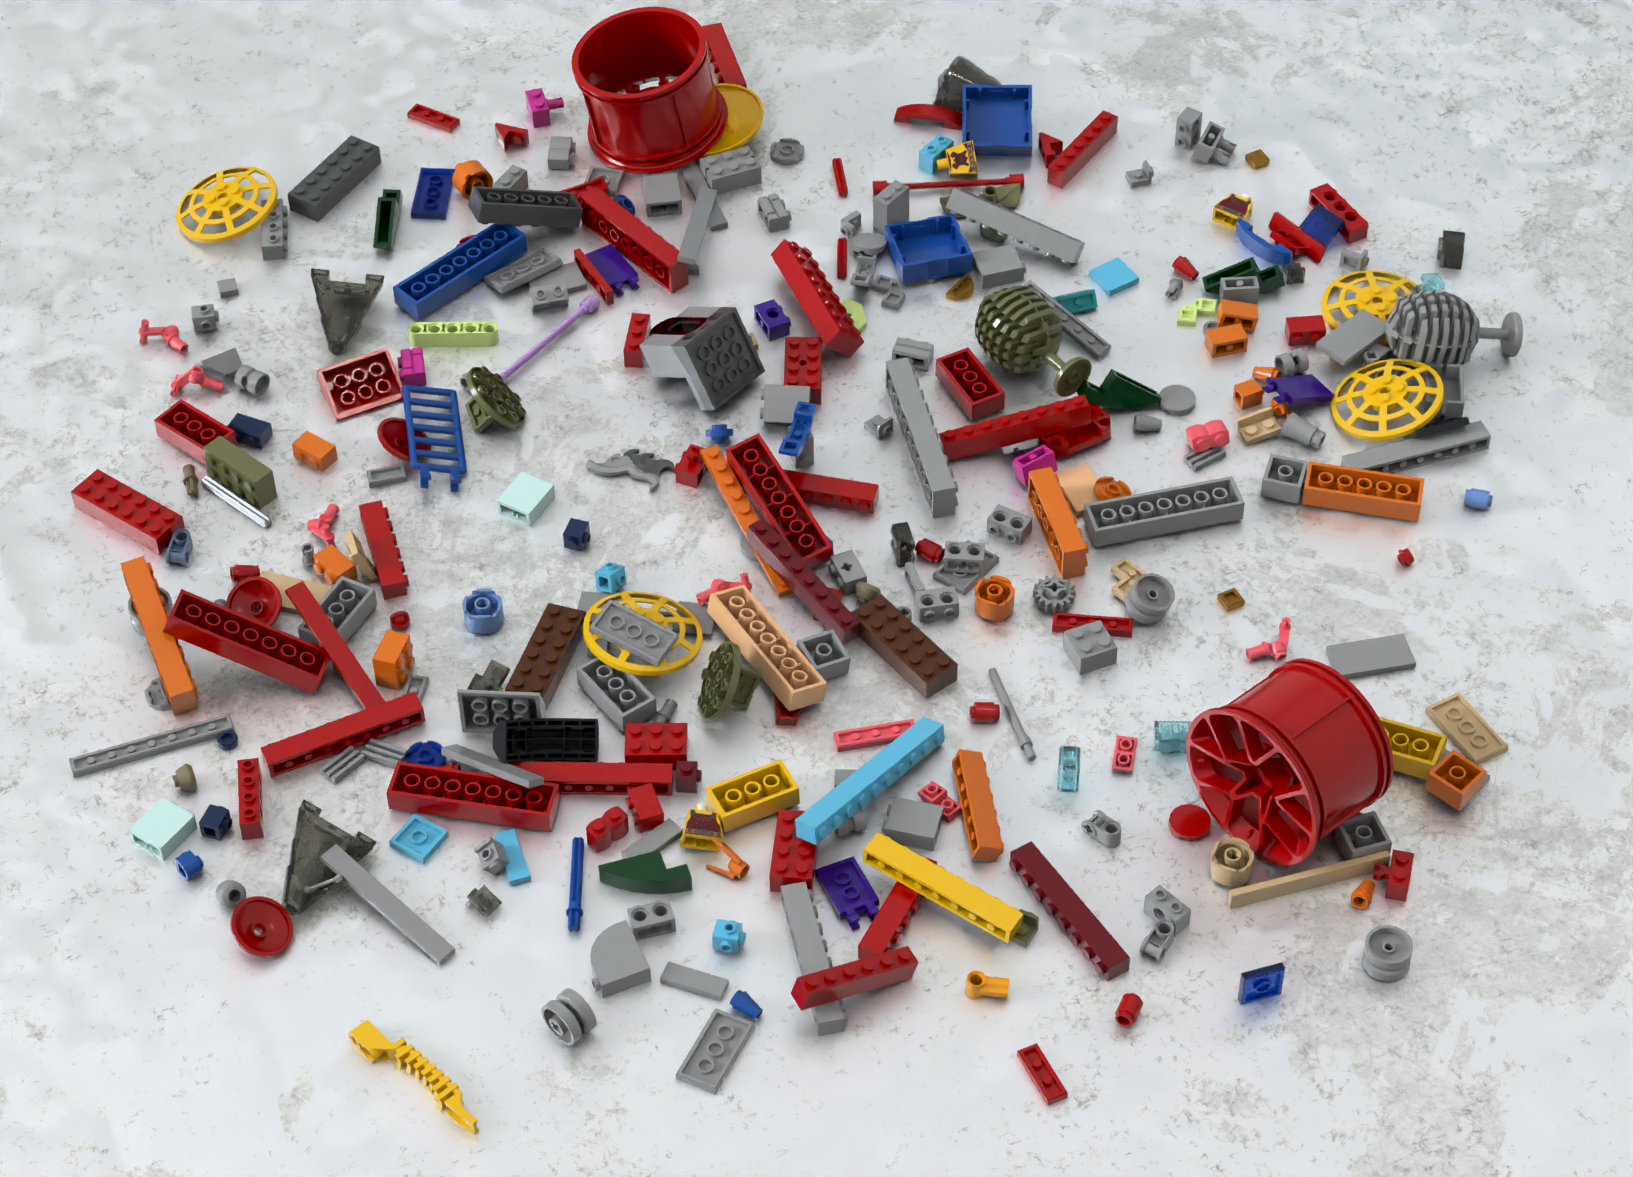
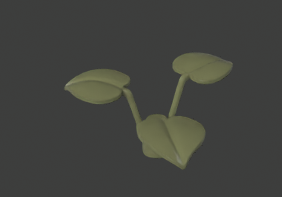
M1020 183L999 187L988 185L984 187L983 194H979V196L993 203H999L1005 208H1013L1020 202L1021 185ZM950 196L940 197L941 207L946 214H952L950 209L946 208ZM961 214L960 216L954 215L956 219H962L966 217ZM982 223L980 224V232L987 239L1003 241L1007 238L997 233L998 230L993 228L989 230L981 226Z

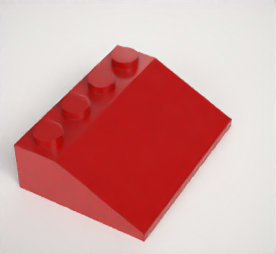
M387 347L317 370L316 379L336 421L403 400V385Z

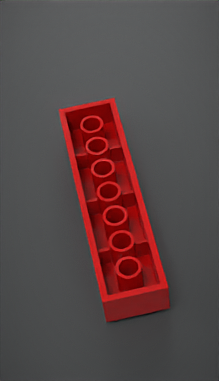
M594 187L580 195V205L583 208L581 219L585 226L609 245L612 244L619 253L671 294L689 284L688 264L677 261L679 251L672 244L664 240L661 235L655 233L649 226H646L639 218L632 215L598 187Z
M784 239L770 255L824 345L851 357L864 343L860 336L861 332L854 326L853 319L846 313L847 309L840 303L839 296L833 292V286L825 279L826 275L819 269L818 262L811 256L812 252L806 247H800L794 241L789 242Z
M758 433L725 449L729 466L761 516L812 570L830 561V556L834 555L831 542L761 435Z
M183 589L180 590L163 629V632L313 695L329 661V657L322 647Z
M397 761L386 793L389 809L548 832L552 830L561 801L560 787L556 783L544 782L540 786L526 788L492 774Z

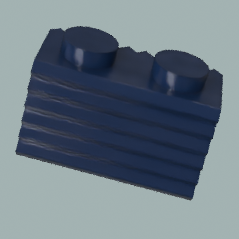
M237 413L229 425H227V427L235 431L237 442L262 449L273 434L271 423Z

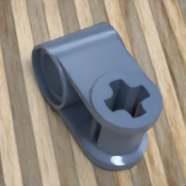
M178 529L173 533L165 555L167 564L174 562L182 563L184 566L188 565L193 543L190 532L187 529Z

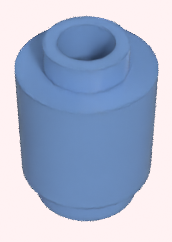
M1471 488V490L1466 489L1464 504L1471 508L1487 510V506L1491 507L1493 496L1489 495L1490 491Z

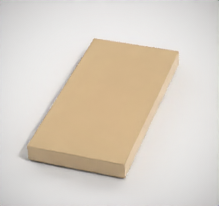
M262 571L259 577L272 581L278 587L282 597L281 611L299 614V612L286 595V589L303 581L319 603L332 587Z
M1459 692L1426 707L1425 713L1447 735L1459 751L1475 764L1479 765L1508 751L1509 746Z

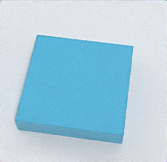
M1119 258L1089 270L1088 276L1109 296L1139 283V277Z
M414 813L392 837L389 844L390 847L424 864L448 838L449 834L447 830Z

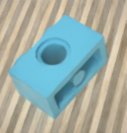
M941 134L937 135L919 151V168L933 175L938 170L936 160L946 158L945 151L953 147L954 140Z

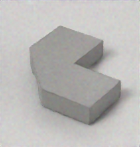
M880 274L877 276L872 284V290L886 294L881 301V306L898 311L905 301L904 292L899 288L896 279Z

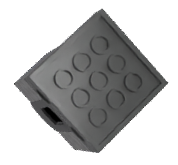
M690 306L678 316L666 319L655 325L649 333L650 337L639 345L654 377L687 379L701 410H717L765 372L736 307Z

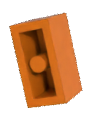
M1221 299L1217 310L1218 327L1241 323L1244 331L1254 332L1258 322L1257 304Z
M1241 323L1206 330L1204 344L1211 358L1247 351L1248 337Z
M309 431L304 432L292 443L294 457L298 461H302L321 472H324L338 459L335 445Z
M332 544L313 555L314 570L317 574L323 575L330 585H334L341 576L351 580L358 578L356 565Z

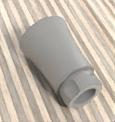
M1294 412L1288 416L1281 430V436L1294 439L1316 449L1320 448L1326 436L1325 432L1319 430L1318 427L1310 424Z

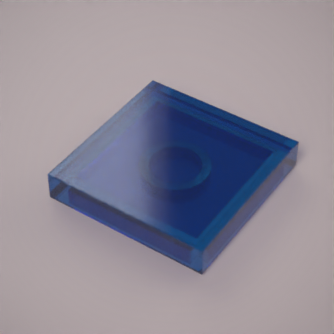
M1317 203L1299 228L1327 248L1346 222Z
M1283 963L1241 973L1238 992L1240 1005L1280 995L1285 972Z

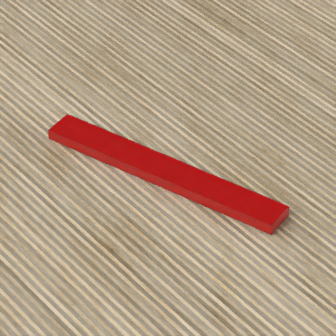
M301 581L286 589V595L362 707L367 709L384 703L385 700L305 583Z

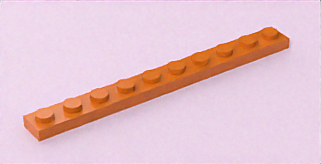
M718 444L700 450L701 458L746 538L747 527L759 520L756 512ZM752 548L777 596L780 598L794 593Z

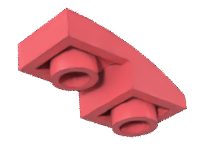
M1117 735L1112 770L1133 773L1137 738Z
M931 781L918 791V796L925 803L944 806L943 819L948 823L962 813L961 804L948 797L947 790L935 782Z

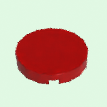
M1193 804L1176 807L1171 812L1169 818L1170 831L1178 838H1185V841H1197L1204 838L1211 826L1208 812L1202 807Z

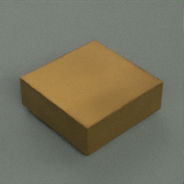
M1261 149L1245 155L1246 161L1254 169L1267 165L1270 161Z
M1235 588L1217 595L1218 601L1227 612L1245 604V600Z

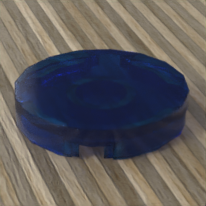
M420 741L410 746L406 752L405 761L407 763L440 767L446 765L447 757L441 755L443 747L441 744L434 741L424 743Z

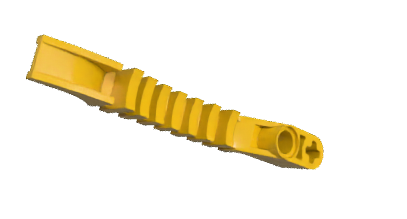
M368 1020L348 1032L351 1042L369 1061H397L396 1067L399 1070L407 1065L406 1072L409 1075L416 1070L415 1078L419 1080L423 1077L422 1084L425 1087L429 1085L428 1091L431 1094L435 1093L434 1100L438 1102L437 1108L440 1111L448 1107L449 1110L446 1111V1114L456 1123L473 1134L479 1132L476 1126L478 1120L463 1108L464 1102L461 1098L462 1091L459 1090V1086L456 1083L452 1084L448 1076L444 1077V1073L441 1070L437 1071L433 1063L429 1064V1059L426 1056L422 1058V1053L419 1050L415 1052L412 1044L407 1046L403 1038L396 1043H391Z

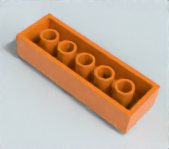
M1309 461L1302 504L1418 522L1425 479Z
M1052 467L1029 471L1028 500L1060 576H1063V579L1085 575V567L1088 566L1086 554L1089 552L1088 544L1083 541L1081 528H1077L1076 517L1074 514H1071L1070 503L1065 500V492L1063 487L1059 486L1058 475L1054 474Z

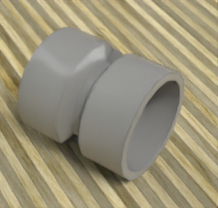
M1302 348L1277 355L1274 359L1275 367L1282 372L1281 377L1293 376L1295 373L1298 374L1309 369V360Z
M243 365L236 372L234 383L237 387L249 393L262 396L269 387L270 376L249 365Z
M860 809L834 831L837 837L849 835L850 831L857 833L867 829L863 809Z

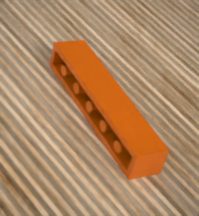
M959 749L952 761V767L971 856L973 860L996 862L999 855L1003 853L1004 843L1001 841L1000 826L996 818L997 811L994 809L993 794L989 786L990 779L986 773V762L983 759L982 752Z

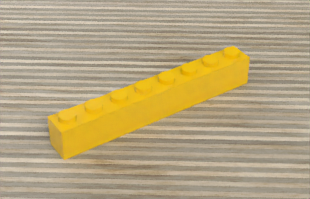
M877 832L864 848L862 860L864 863L1007 944L1020 929L1024 914L1018 909L1010 907L999 898L987 894L981 888L971 885L963 878L955 876L942 866L930 862L926 857L914 853L908 847L898 844L890 837Z

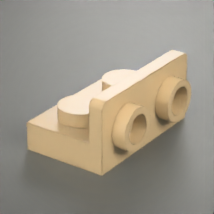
M1271 406L1237 419V430L1246 446L1281 434V427L1273 416Z

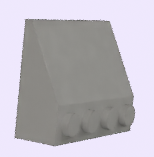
M457 690L462 732L493 734L500 720L546 718L545 703L540 693Z

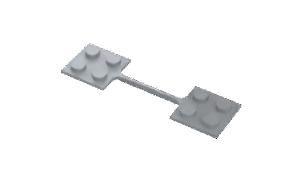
M582 591L577 609L586 611L587 614L588 610L596 602L613 594ZM679 601L698 620L702 629V635L711 636L715 621L707 613L708 604L701 606L699 603ZM679 610L676 611L681 617L688 618ZM658 611L664 617H674L670 612ZM592 614V615H591V618H590V623H591V624H592V622L595 620V618L598 616L597 614ZM673 624L672 631L679 633V624ZM685 624V633L697 634L694 625Z

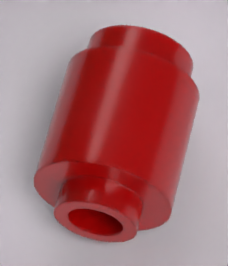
M924 538L922 541L919 540L915 546L916 555L929 562L940 563L944 558L945 549L931 540Z
M974 702V705L970 706V718H973L974 722H994V720H999L1000 706L999 704H994V702Z
M1127 993L1123 995L1115 1012V1019L1120 1025L1128 1027L1135 1023L1143 1006V1001L1137 994Z

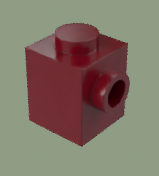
M677 760L675 774L676 792L697 793L698 782L702 781V770H698V761Z

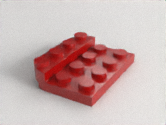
M1089 403L1092 424L1039 437V443L1054 451L1055 459L1060 460L1063 456L1077 453L1080 450L1109 440L1111 438L1110 416L1099 406Z

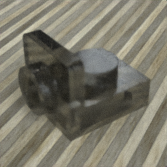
M1300 263L1282 265V273L1286 284L1304 283L1305 268L1301 267Z
M483 885L479 890L474 888L467 896L469 900L465 906L469 908L472 905L487 919L502 902Z

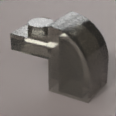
M491 659L483 676L475 673L467 690L503 691L504 688L501 686L511 669Z

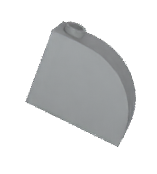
M626 920L608 927L596 938L590 955L593 976L592 984L595 991L600 992L602 998L651 981L650 966Z

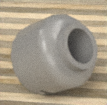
M234 880L223 881L216 889V899L222 906L235 909L240 902L246 899L245 887Z

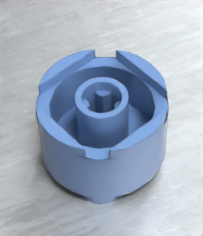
M476 589L472 591L473 594L470 596H465L462 607L464 622L468 631L473 634L497 633L504 621L501 597L496 595L495 591L491 589Z

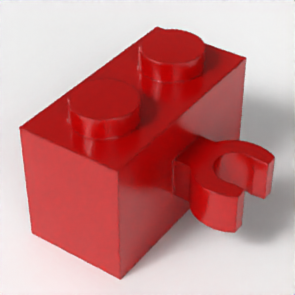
M690 444L687 451L683 452L680 462L676 463L674 467L676 483L698 488L708 471L700 456V450L705 448Z
M1393 849L1390 867H1386L1382 863H1375L1374 870L1380 872H1374L1372 879L1377 881L1387 879L1385 898L1406 902L1414 853Z

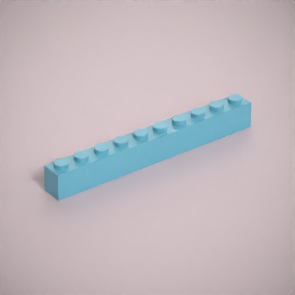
M926 717L920 719L796 818V837L814 845L827 838L828 835L941 745L945 739L944 725Z

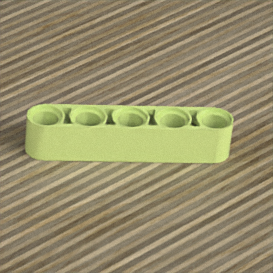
M415 322L408 326L409 341L414 347H491L499 342L498 327L494 322Z

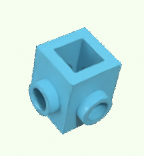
M609 562L595 571L597 590L614 593L626 585L625 566Z
M717 919L712 935L713 949L738 953L740 945H744L746 939V932H743L742 923Z

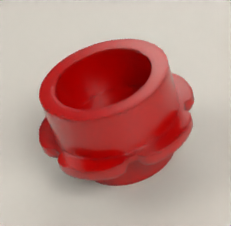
M1407 548L1399 550V555H1397L1398 561L1402 566L1406 564L1407 567H1410V564L1414 562L1413 555Z

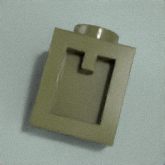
M1020 909L1019 911L1024 914L1022 925L1011 939V942L1027 948L1038 931L1039 917L1032 912Z

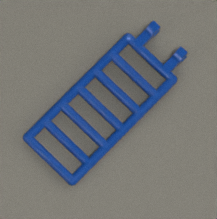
M403 385L402 394L410 464L412 469L420 470V488L428 489V481L431 480V473L429 471L449 473L450 491L458 492V483L461 484V476L459 474H466L467 467L457 392L451 389ZM410 392L450 397V402L411 398ZM411 405L451 409L452 415L414 411ZM413 418L453 422L454 427L413 423ZM414 431L455 435V440L415 436ZM416 444L456 448L457 453L416 449ZM417 457L458 461L459 467L419 463Z

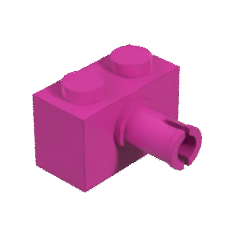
M542 88L525 91L526 105L534 128L549 126V110L564 108L562 97L547 100Z
M1044 444L1028 453L1021 450L1020 453H1016L1015 459L1012 460L1016 480L1026 487L1029 481V471L1052 467L1053 472L1058 471L1054 451Z

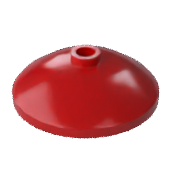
M395 417L383 420L377 429V436L381 445L394 457L410 462L406 420ZM414 431L415 436L427 437L424 432ZM416 444V449L430 451L431 445ZM417 457L418 461L425 459L422 457Z
M254 576L246 578L234 586L228 595L226 608L272 626L280 615L282 597L278 587L272 581L264 577Z
M263 896L249 897L240 902L231 915L230 928L234 940L244 951L253 956L262 958L276 956L282 953L292 940L293 923L291 917L280 903L271 898Z

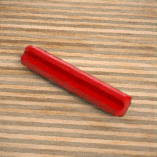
M834 158L832 165L838 194L841 197L847 196L848 188L841 158Z
M839 238L837 241V277L839 279L847 277L846 238Z

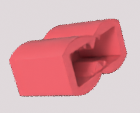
M1212 420L1204 425L1196 424L1185 429L1187 442L1193 452H1203L1211 447L1219 448L1230 443L1229 431L1222 420Z

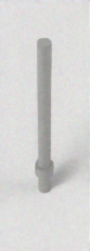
M991 668L988 672L1018 735L1019 745L1025 751L1029 761H1033L1036 759L1032 748L1033 743L1021 725L996 668Z

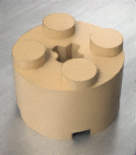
M1235 837L1227 838V840L1222 842L1221 840L1216 842L1211 852V879L1225 886L1242 887L1250 879L1253 870L1254 852L1250 849V845L1246 841Z

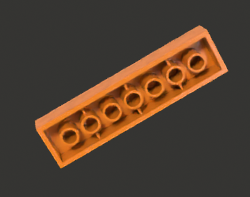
M144 556L120 563L125 584L173 714L177 715L198 708L196 700L199 699L194 679L191 677L188 662L185 661L182 646L179 645L178 638L163 632L170 614L167 612L164 598L160 594L157 579L154 578L151 563H146Z

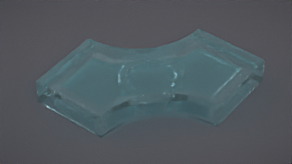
M1423 273L1420 278L1422 284L1417 285L1414 292L1417 294L1420 291H1438L1444 289L1446 284L1438 273Z

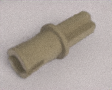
M188 464L183 467V483L186 486L187 495L194 498L199 493L197 486L199 481L195 474V467Z

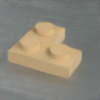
M351 530L344 534L347 541L345 546L350 552L348 556L353 564L357 563L359 565L358 568L364 577L367 575L372 582L378 578L375 567L364 554L361 542Z
M1126 557L1122 558L1111 566V573L1121 579L1120 582L1112 587L1111 593L1125 602V597L1136 579L1147 573Z

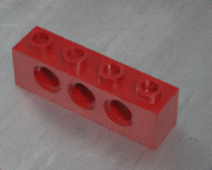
M1328 183L1310 190L1308 203L1348 244L1367 237L1368 222Z
M259 759L237 760L239 825L242 839L264 838L262 774Z

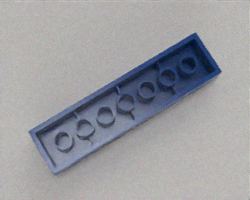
M492 224L394 286L395 304L419 321L483 280L484 276L499 270L527 252L526 235L511 224Z

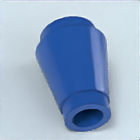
M738 990L730 1000V1005L733 1006L732 1009L754 1020H757L763 1012V1009L746 991Z

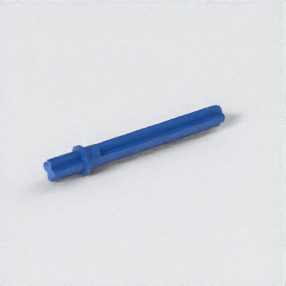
M575 837L572 841L569 907L566 910L568 931L578 932L580 930V917L583 916L581 896L584 839L582 837Z

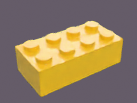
M1379 717L1391 745L1394 771L1427 780L1428 773L1443 759L1446 752L1447 735Z
M780 759L707 787L706 804L711 812L718 814L721 828L726 833L777 813L779 809L785 810L800 804L799 787Z

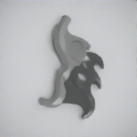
M630 449L623 456H620L619 453L615 454L603 463H595L592 460H588L586 466L592 469V472L599 475L615 476L627 473L632 478L651 482L649 486L650 492H654L659 486L658 477L664 469L670 468L674 471V464L666 459H650L654 457L653 453L635 455L639 453V449Z

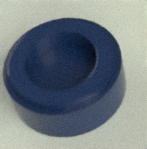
M223 731L217 737L218 746L222 750L229 751L238 746V736L234 731Z

